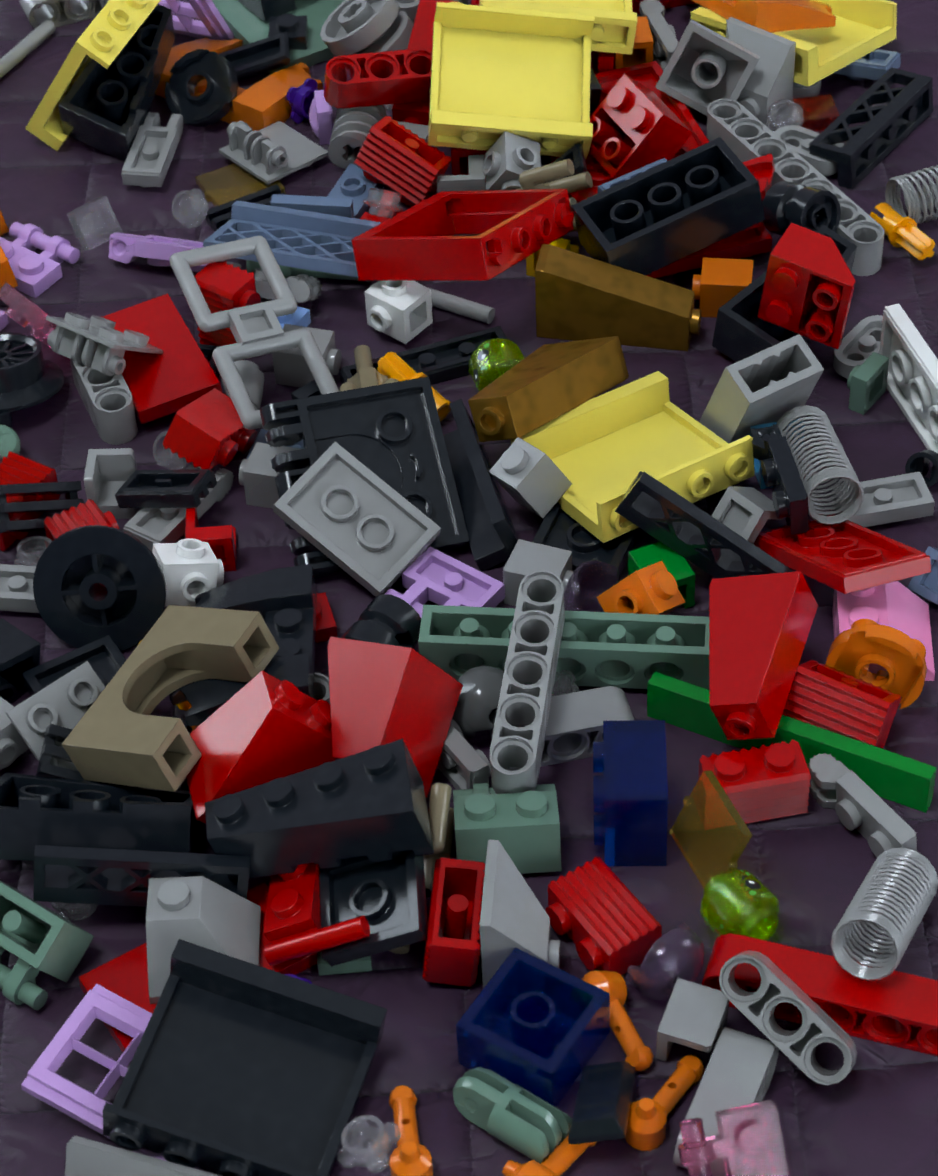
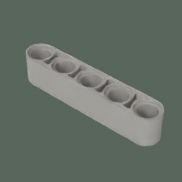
M536 570L528 573L519 585L489 752L492 788L495 794L535 790L538 784L565 621L563 582L558 575L547 570ZM524 683H534L531 685H524ZM518 724L528 725L525 727H515ZM510 767H519V768H521V769L516 770V771L506 770L507 768H510Z

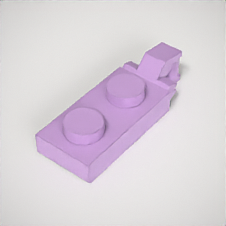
M115 232L110 234L108 255L109 259L125 264L133 262L137 257L147 258V264L165 267L171 266L169 260L172 254L203 247V242L156 235L140 236ZM207 264L190 268L192 271L199 272Z

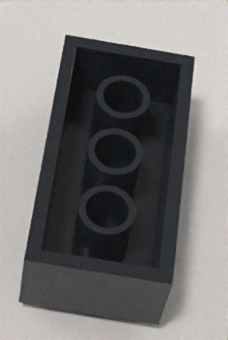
M721 137L571 206L572 211H574L580 243L591 258L643 275H648L765 220L758 180Z

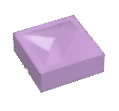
M315 90L309 110V121L313 132L319 138L320 145L330 144L334 122L332 106L326 102L324 90Z

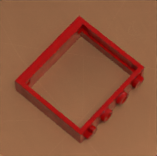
M568 189L441 191L351 239L359 280L488 281L540 250L542 244H550L574 230V211H571ZM455 234H480L478 236H453Z

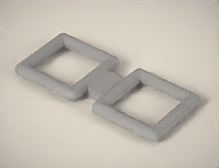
M263 236L239 239L177 252L171 255L169 260L171 268L199 329L203 332H211L230 327L237 342L215 348L212 357L241 422L246 429L262 428L263 424L260 410L255 409L234 361L299 347L321 394L340 392L311 331L301 328L284 332L277 319L279 316L294 313L297 309V302L267 240ZM255 254L276 299L211 313L190 267Z

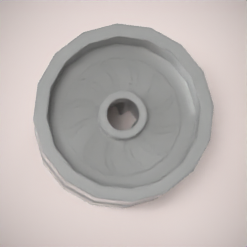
M345 0L329 15L322 26L320 36L332 54L336 56L407 50L414 23L406 12L399 10L400 5L397 0Z

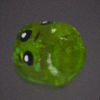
M498 338L483 342L472 353L469 360V372L478 391L480 392L522 361L524 356L519 346L509 339Z
M745 869L731 870L714 876L706 884L703 892L704 896L701 900L700 914L704 923L717 936L731 933L766 941L773 936L779 924L780 905L776 895L755 875Z

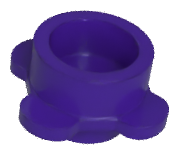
M308 78L303 85L297 88L291 87L287 92L286 99L292 109L290 117L293 122L301 123L304 118L309 119V110L314 98V91L319 90L317 89L318 84L314 79Z

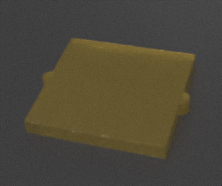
M237 164L195 177L197 185L205 194V200L212 202L215 207L276 184L280 187L281 193H285V187L279 180L267 185Z
M703 771L690 796L684 797V806L669 832L708 897H714L719 894L730 873L737 871V861L753 835L712 771Z

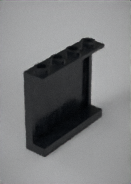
M179 939L171 955L169 978L113 1104L106 1103L103 1108V1135L110 1137L113 1143L124 1149L138 1151L143 1148L163 1155L166 1161L191 1168L198 1167L220 1176H329L383 1036L387 1009Z

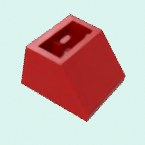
M623 74L590 116V123H593V138L589 152L610 176L616 179L662 158H665L667 161L671 160L693 132L653 91L628 75Z
M791 222L770 253L758 318L838 350L842 343L856 280L832 238Z

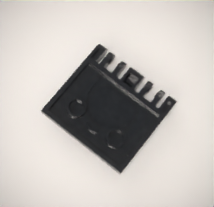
M429 377L267 404L260 409L263 428L268 431L265 434L266 442L270 447L294 445L302 439L305 449L279 453V455H275L271 460L272 469L276 473L280 472L275 477L279 498L334 442H337L441 527L440 535L430 544L431 547L441 552L468 548L470 540ZM285 522V526L288 527L289 530L293 529L289 524ZM303 536L293 539L289 543L291 553L297 556L293 559L294 566L312 564L315 579L326 577L333 572L344 571Z

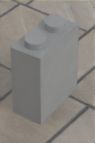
M800 334L725 367L700 419V423L727 443L750 435V426L777 422L785 412L795 407L804 406L824 368Z

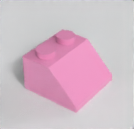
M899 581L847 594L834 589L832 606L834 639L843 631L851 629L852 624L859 619H870L877 624L898 629L909 637L919 640L925 646V662L927 666L925 681H934L935 668L929 605ZM869 664L868 671L877 674L880 669H886L878 664Z

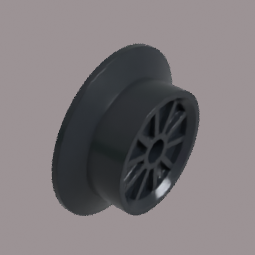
M0 333V413L23 410L38 405L54 396L64 384V374L57 364L44 359L41 342L28 334Z
M89 525L65 532L45 549L34 572L33 593L42 619L52 632L66 643L80 648L109 635L118 649L122 651L138 644L162 615L166 602V583L157 559L140 540L117 528Z

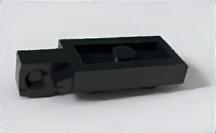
M778 424L751 429L753 458L761 460L762 474L766 487L774 486L775 491H772V499L777 518L785 517L791 535L807 533L809 530L808 496L786 437H782Z

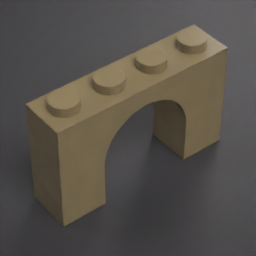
M169 605L61 745L84 780L176 792L202 754L180 718L150 715L152 711L172 692L196 681L205 679L251 681L266 668L279 650V646L258 611Z

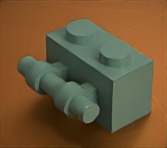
M473 783V789L453 790L457 859L484 862L486 864L488 840H499L521 874L561 871L560 821L555 784H539L535 790L495 794L493 788L488 787V783Z
M0 881V988L2 989V995L16 1005L25 1003L34 1010H39L46 1003L48 993L36 985L35 978L38 973L43 971L67 983L94 936L41 903L33 901L31 897L18 889ZM5 949L19 957L12 969L1 963V955Z

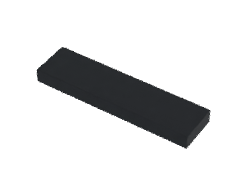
M500 326L396 353L417 373L422 372L426 374L431 385L471 375L474 369H477L479 373L486 371V367H488L487 370L515 363V351ZM486 343L490 344L487 348L483 347ZM483 349L488 350L489 355L485 360L479 361V352ZM380 358L372 359L373 367L376 370L378 368L377 362ZM356 364L339 368L342 384L357 373Z

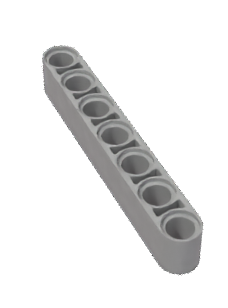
M717 99L707 106L706 137L709 142L721 137L741 162L772 154L775 171L771 187L780 181H788L833 193L840 203L841 210L839 225L835 232L857 245L851 273L858 276H870L879 272L882 266L884 229L877 221L739 102L732 99Z

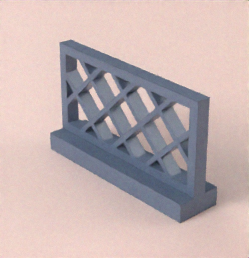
M237 200L232 204L231 219L205 239L203 247L254 236H263L267 240L278 265L358 278L351 239L382 222ZM255 254L237 258L258 262Z

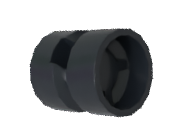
M780 181L767 191L762 202L765 220L762 222L765 228L773 234L782 236L791 222L812 231H817L825 225L835 232L839 225L841 216L840 203L837 197L827 190L807 187L788 181Z
M381 594L372 600L361 613L358 621L354 622L341 638L414 648L419 639L421 617L403 599L389 594Z

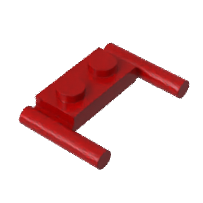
M315 863L298 864L294 873L270 876L263 934L269 941V944L264 947L265 958L269 965L280 964L370 936V927L365 916L321 928L319 865Z

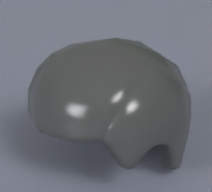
M483 665L469 669L457 680L463 687L452 719L459 725L463 736L474 738L476 732L493 729L494 725L489 720V714L498 707L504 674L503 670Z

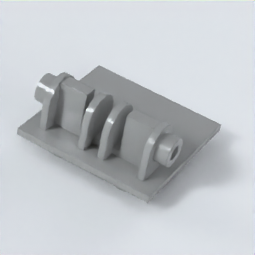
M234 121L227 128L229 145L219 149L220 154L267 185L277 182L283 177L303 167H308L312 163L328 156L327 150L281 121L259 131H252V128L243 121Z
M66 312L64 318L46 316L45 319L57 324L56 329L50 332L47 339L48 345L51 346L53 352L73 359L75 362L82 363L108 376L120 375L124 371L126 361L123 359L125 350L154 354L163 353V350L148 344L150 337L125 329L124 333L114 329L115 322L103 317L91 315L89 319L76 313Z
M86 661L7 711L6 715L39 762L46 728L50 724L74 729L105 689V686L89 662ZM55 741L54 745L63 747L61 742ZM51 757L50 764L78 771L74 763Z

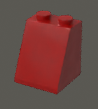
M330 637L327 651L333 757L338 760L369 750L375 746L403 739L423 781L425 798H427L463 685L413 648Z
M264 671L257 674L190 733L202 754L186 776L196 819L206 824L205 802L246 790L277 778H283L326 762L335 761L332 752L330 704L325 700H316L299 691L288 680L281 681Z

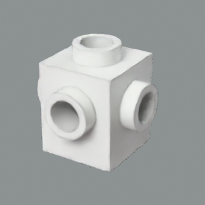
M379 280L365 291L367 325L404 344L408 343L433 323L431 289L414 280Z
M186 538L179 540L177 543H153L152 553L161 566L166 583L165 607L169 605L195 607L197 595L223 585V562L221 559L216 558L208 542Z

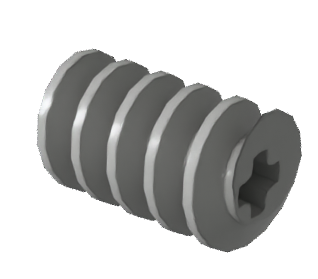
M384 105L337 109L328 147L329 159L333 165L346 169L350 163L354 164L369 130L386 116Z

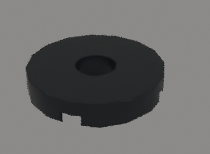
M198 49L185 54L174 64L170 71L172 76L169 83L166 81L164 90L166 105L171 113L182 114L183 122L190 126L206 127L217 123L231 109L233 105L232 100L236 98L238 90L237 74L229 60L216 52ZM206 79L207 88L205 92L196 97L194 91L197 83Z

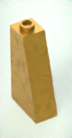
M542 244L535 268L537 337L578 341L619 336L621 345L688 351L691 334L699 335L701 309H694V291L553 245Z
M619 336L544 344L471 397L468 402L479 441L488 442L520 438L628 379L629 374Z

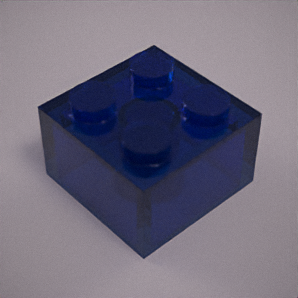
M665 720L603 721V742H593V773H603V775H593L594 813H604V815H594V846H604V863L607 866H667L668 782Z
M515 947L456 1024L458 1062L468 1069L478 1067L489 1069L557 1107L582 1072L583 1067L587 1065L610 1033V993Z

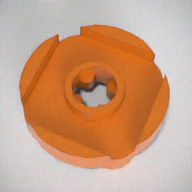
M859 619L852 624L851 629L843 631L834 639L825 665L835 668L837 671H842L847 675H852L857 679H862L864 682L872 683L883 690L899 694L902 697L900 701V709L911 705L922 692L927 672L925 662L926 649L922 642L909 637L898 629L877 624L870 619ZM869 664H878L886 669H880L877 674L868 671Z

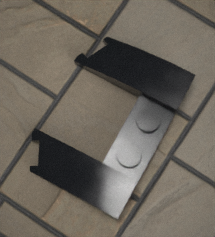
M312 564L278 568L242 577L197 595L195 607L260 612L279 646V650L263 671L281 681H290L299 691L314 698L317 591ZM205 679L187 684L172 692L169 697L173 705L188 701L192 707L184 713L185 720L188 726H196L204 722L248 682Z

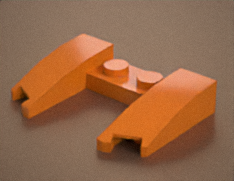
M692 0L726 19L733 17L768 32L835 27L836 16L832 14V8L828 4L814 0Z
M201 38L172 47L155 95L165 98L166 81L169 83L172 76L170 71L174 64L185 54L198 49L220 54L243 46V40ZM300 62L274 72L247 90L238 86L237 95L232 100L233 105L231 109L220 120L229 124L234 121H243L252 128V131H259L278 121L284 123L290 118L292 112L291 106L286 99L287 92L291 87L297 88L303 85L306 79L311 78L309 67ZM206 79L197 83L194 91L196 97L205 92L207 88ZM314 79L318 84L317 89L323 90L322 81Z

